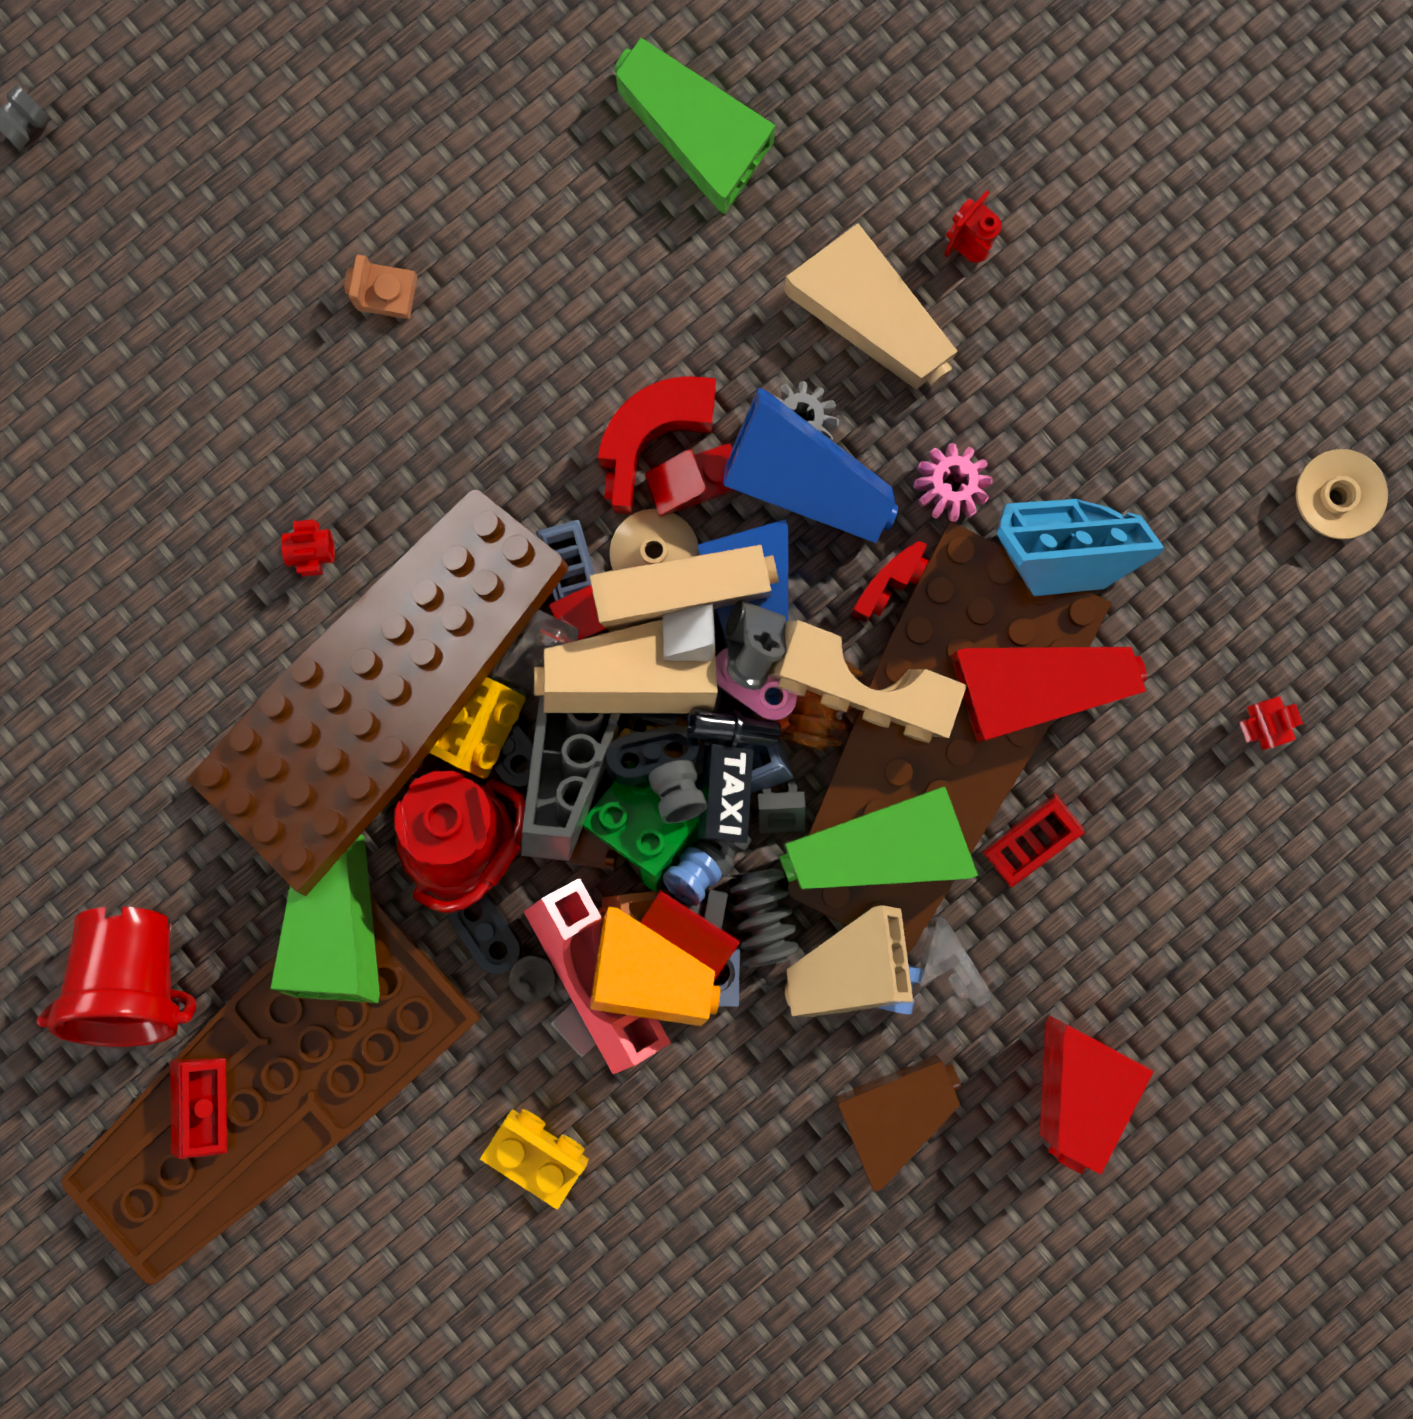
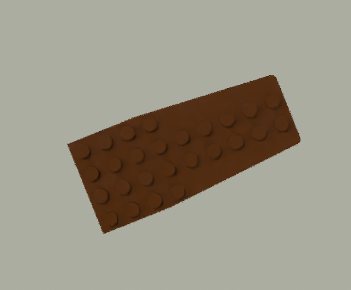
M471 490L274 681L186 780L296 892L307 896L401 790L568 571L567 563L556 551L481 491Z
M950 521L886 643L869 688L874 690L885 689L896 683L908 669H927L958 681L950 655L964 648L1090 647L1112 603L1089 591L1034 596L1003 547ZM962 698L950 737H932L930 743H926L904 735L905 727L894 722H890L889 728L867 722L862 719L864 711L859 710L808 835L936 788L946 787L971 855L1053 720L977 743L964 698ZM797 880L788 882L787 888L789 889V896L845 926H848L876 906L883 905L900 908L908 954L914 948L955 880L810 889L799 888Z
M371 892L370 898L380 991L378 1003L295 998L271 989L276 954L242 986L174 1059L226 1058L227 1153L183 1159L172 1155L169 1064L63 1177L62 1188L146 1284L153 1285L158 1283L373 1117L482 1018Z

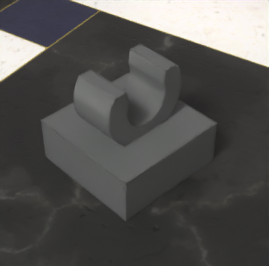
M788 780L787 793H772L771 787L762 789V794H758L759 833L804 831L805 797L804 792H797V784L794 780Z
M709 889L707 903L701 901L697 906L683 903L722 929L728 896L727 892Z

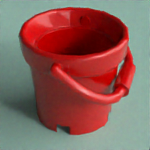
M433 771L415 779L408 786L410 790L404 795L402 802L399 800L395 808L396 851L406 876L417 885L413 892V899L432 910L451 913L464 910L480 900L493 886H497L500 879L507 873L510 864L522 847L520 841L522 839L526 801L524 796L514 787L493 778L489 779L485 785H478L454 771ZM494 791L514 802L517 811L516 825H514L506 805L498 799ZM431 895H434V896H436V897L442 898V899H444V900H451V899H456V900L443 901V900L436 899L435 897H433V896H431Z
M106 907L80 912L74 919L73 937L61 995L43 1010L37 1018V1025L39 1027H48L49 1033L61 1040L102 1047L151 1045L165 1042L176 1036L178 1024L190 1022L197 1009L196 999L190 994L171 989V923L168 924V917L152 910L136 907H122L121 915L105 918ZM174 1002L185 1005L182 1012H179L180 1006H177Z

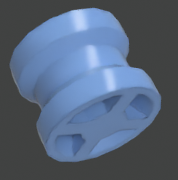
M687 847L679 856L680 863L677 866H671L662 877L667 889L677 899L687 905L697 906L705 898V889L713 887L722 878V873L719 866L708 854L695 847Z

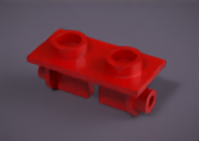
M986 190L976 203L969 198L952 219L954 224L946 234L950 241L944 253L945 257H948L954 249L973 263L983 262L988 257L993 243L1002 228L1000 218L985 205L990 195L989 191Z

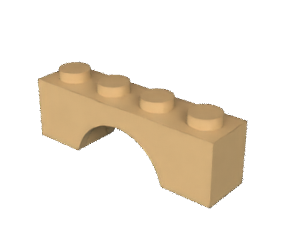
M799 620L785 622V654L779 661L773 662L768 670V676L780 680L778 688L799 696H805L806 690L822 695L820 701L822 705L843 712H847L849 706L864 711L863 720L889 728L890 722H894L905 727L904 735L922 742L930 743L932 737H950L967 686L966 684L927 669H908L893 685L882 690L871 689L860 683L849 671L842 653L841 636Z

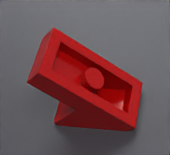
M730 443L695 455L692 449L686 450L644 474L659 517L737 491L724 486V467L732 450Z

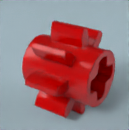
M315 519L293 521L294 532L283 533L281 538L282 555L286 567L296 566L297 574H301L302 577L323 575V564L334 563L335 559L334 540L331 530H320V523H316Z
M1277 696L1246 707L1250 718L1239 722L1246 742L1259 740L1261 749L1266 750L1296 740L1293 728L1303 724L1296 703L1284 706L1281 696Z

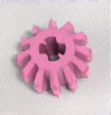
M954 443L948 445L945 455L937 448H934L929 453L931 463L921 461L918 465L917 470L924 477L915 480L913 484L914 489L928 491L919 499L918 503L921 507L927 506L931 502L936 504L931 514L933 518L937 519L944 509H948V518L951 522H956L959 519L960 510L971 518L977 512L974 503L984 505L989 499V496L982 489L992 484V477L978 474L985 469L987 462L985 459H982L973 464L970 461L974 455L973 448L968 447L962 457L958 456V448ZM949 474L954 475L955 482L962 483L956 492L952 491L951 484L943 483Z

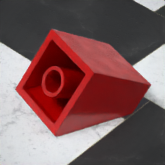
M1050 1015L1045 1022L1040 1136L1051 1145L1048 1152L1057 1157V1161L1082 1175L1086 1168L1101 1175L1154 1071Z

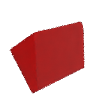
M662 890L640 922L714 970V981L740 944L738 939Z
M226 1058L171 1060L172 1155L183 1159L227 1153Z

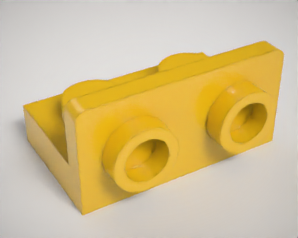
M486 677L429 753L462 770L486 779L493 765L497 762L499 753L519 717L526 697Z
M512 1109L480 1160L558 1210L577 1178L587 1166L589 1159L582 1155L585 1149L566 1135H561L558 1139L543 1129L546 1125L545 1122L530 1111L522 1109L519 1114Z

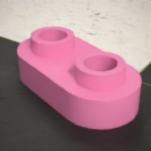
M725 648L716 656L717 685L748 709L769 721L781 720L793 711L797 702V695L778 688L779 679L768 676L766 684L761 689H746L737 684L727 672L728 648ZM770 688L779 689L783 695L782 702L778 705H770L765 700V692Z

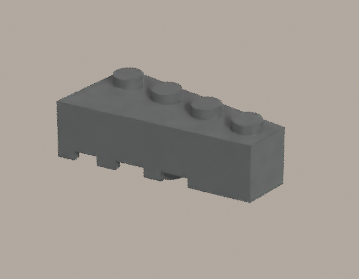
M540 695L522 829V856L570 860L606 769L607 749L618 738L627 713H544L543 695Z

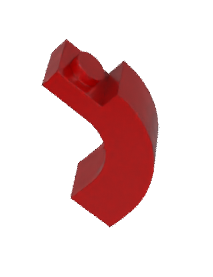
M684 376L656 382L631 396L614 414L603 435L598 455L600 467L615 469V473L607 472L605 482V499L612 500L614 513L632 515L637 464L644 449L654 439L673 431L712 434L716 378Z

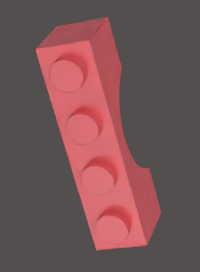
M580 878L540 899L523 911L612 1074L637 1065L671 1044L657 1019L590 1009L602 917Z

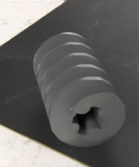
M770 868L729 875L742 879L740 884L730 889L731 894L745 897V901L733 907L734 913L748 915L747 920L736 926L737 931L751 934V938L740 943L739 947L740 949L754 952L753 957L742 962L743 967L765 966L790 960L787 959V956L799 950L797 943L785 941L784 938L794 933L796 929L793 924L781 922V919L787 917L793 911L791 906L778 904L779 900L790 893L788 888L775 886V882L786 877L784 870Z

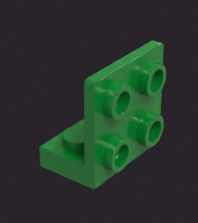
M631 761L626 768L633 769L637 764ZM614 781L588 813L583 827L641 869L642 883L655 893H658L664 885L662 875L671 866H677L680 863L679 856L687 847H693L695 842L699 840L700 815L681 823L666 824L662 822L658 809L661 801L660 797L652 791L650 782L626 786Z

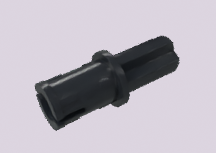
M692 708L688 715L686 730L688 731L687 735L689 738L718 740L726 742V745L730 747H735L738 742L774 747L779 743L781 726L778 722L742 717L739 710L721 713Z

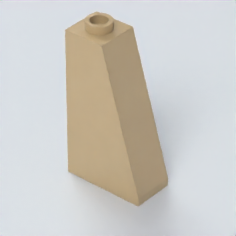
M859 223L786 276L784 291L789 298L914 389H918L926 382L932 387L952 372L953 369L950 364L958 351Z
M762 545L590 575L599 622L610 632L662 620L663 615L700 605L712 604L713 609L735 605L739 600L748 602L771 597L770 584L779 583L773 555L764 557Z
M662 620L544 649V666L534 667V695H543L544 713H689L692 708L713 711L718 693L715 645L711 661L664 660Z

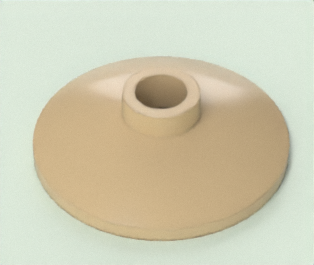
M1335 449L1318 455L1304 467L1297 481L1296 502L1301 516L1313 530L1333 539H1351L1367 533L1381 520L1387 507L1388 487L1380 468L1366 455L1349 449ZM1331 490H1336L1341 494L1342 502L1340 505H1336L1331 501L1329 496Z
M657 509L642 510L626 518L615 531L610 545V562L613 571L699 556L698 541L690 525L675 513L659 517ZM652 543L659 544L663 549L661 556L656 559L649 558L645 553L647 546Z

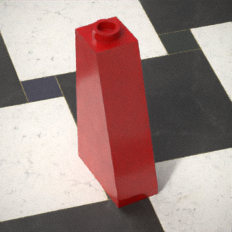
M1132 647L964 648L950 655L958 682L967 685L963 698L977 743L1146 692L1144 682L1147 681L1146 667L1142 658L1139 655H1134Z

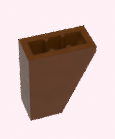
M937 1055L835 1096L874 1192L883 1189L960 1106L955 1093L962 1089L958 1075L952 1063L944 1066L943 1061Z

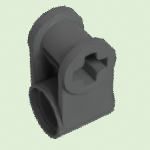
M739 600L733 607L726 626L725 635L726 639H728L727 670L730 677L737 684L746 689L757 690L766 684L768 670L773 662L779 661L785 654L784 628L786 619L782 614L743 600Z

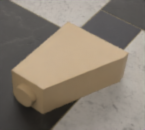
M883 905L871 908L786 969L788 982L785 985V998L791 1008L792 1016L816 1017L913 1002L900 908Z

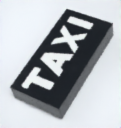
M716 744L705 745L702 792L707 803V809L700 814L698 839L739 844L747 843L754 750Z

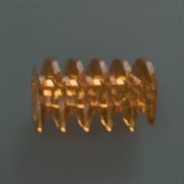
M845 661L854 677H862L863 672ZM806 690L809 696L797 697L795 705L803 714L789 715L787 720L798 731L784 732L782 739L812 750L827 753L825 751L826 747H838L841 744L830 732L832 729L846 728L847 724L836 717L837 712L843 711L822 705L820 703L822 695ZM851 706L848 707L847 712L851 711Z

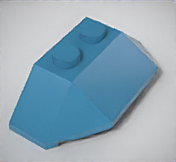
M1078 499L1008 503L1002 510L996 532L1012 564L1034 596L1105 589L1159 556L1165 549L1141 515L1128 512L1124 516L1109 507Z

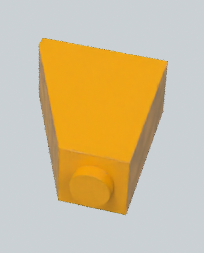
M607 908L603 916L590 1009L702 1026L709 1019L710 1014L716 1015L718 1011L720 986L713 985L714 970L619 908Z

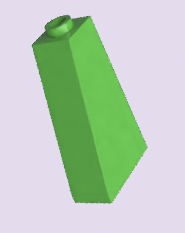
M640 38L632 50L627 48L616 63L614 72L616 73L618 93L716 209L726 214L774 144L776 125L643 38Z
M946 787L936 788L784 844L787 853L779 856L788 882L797 880L801 889L958 880L978 876Z
M360 835L307 896L296 892L290 886L271 989L295 998L378 1003L380 991L365 836Z

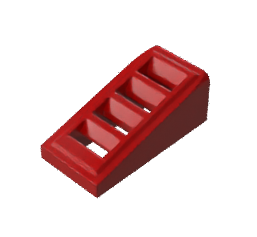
M1054 792L984 849L982 853L1012 888L1082 836L1084 828ZM1050 813H1053L1065 828L1060 834L1046 819V816ZM1038 824L1051 840L1046 846L1030 829L1034 825ZM1021 835L1036 851V854L1031 858L1016 841ZM1007 846L1022 863V866L1017 870L1001 852Z

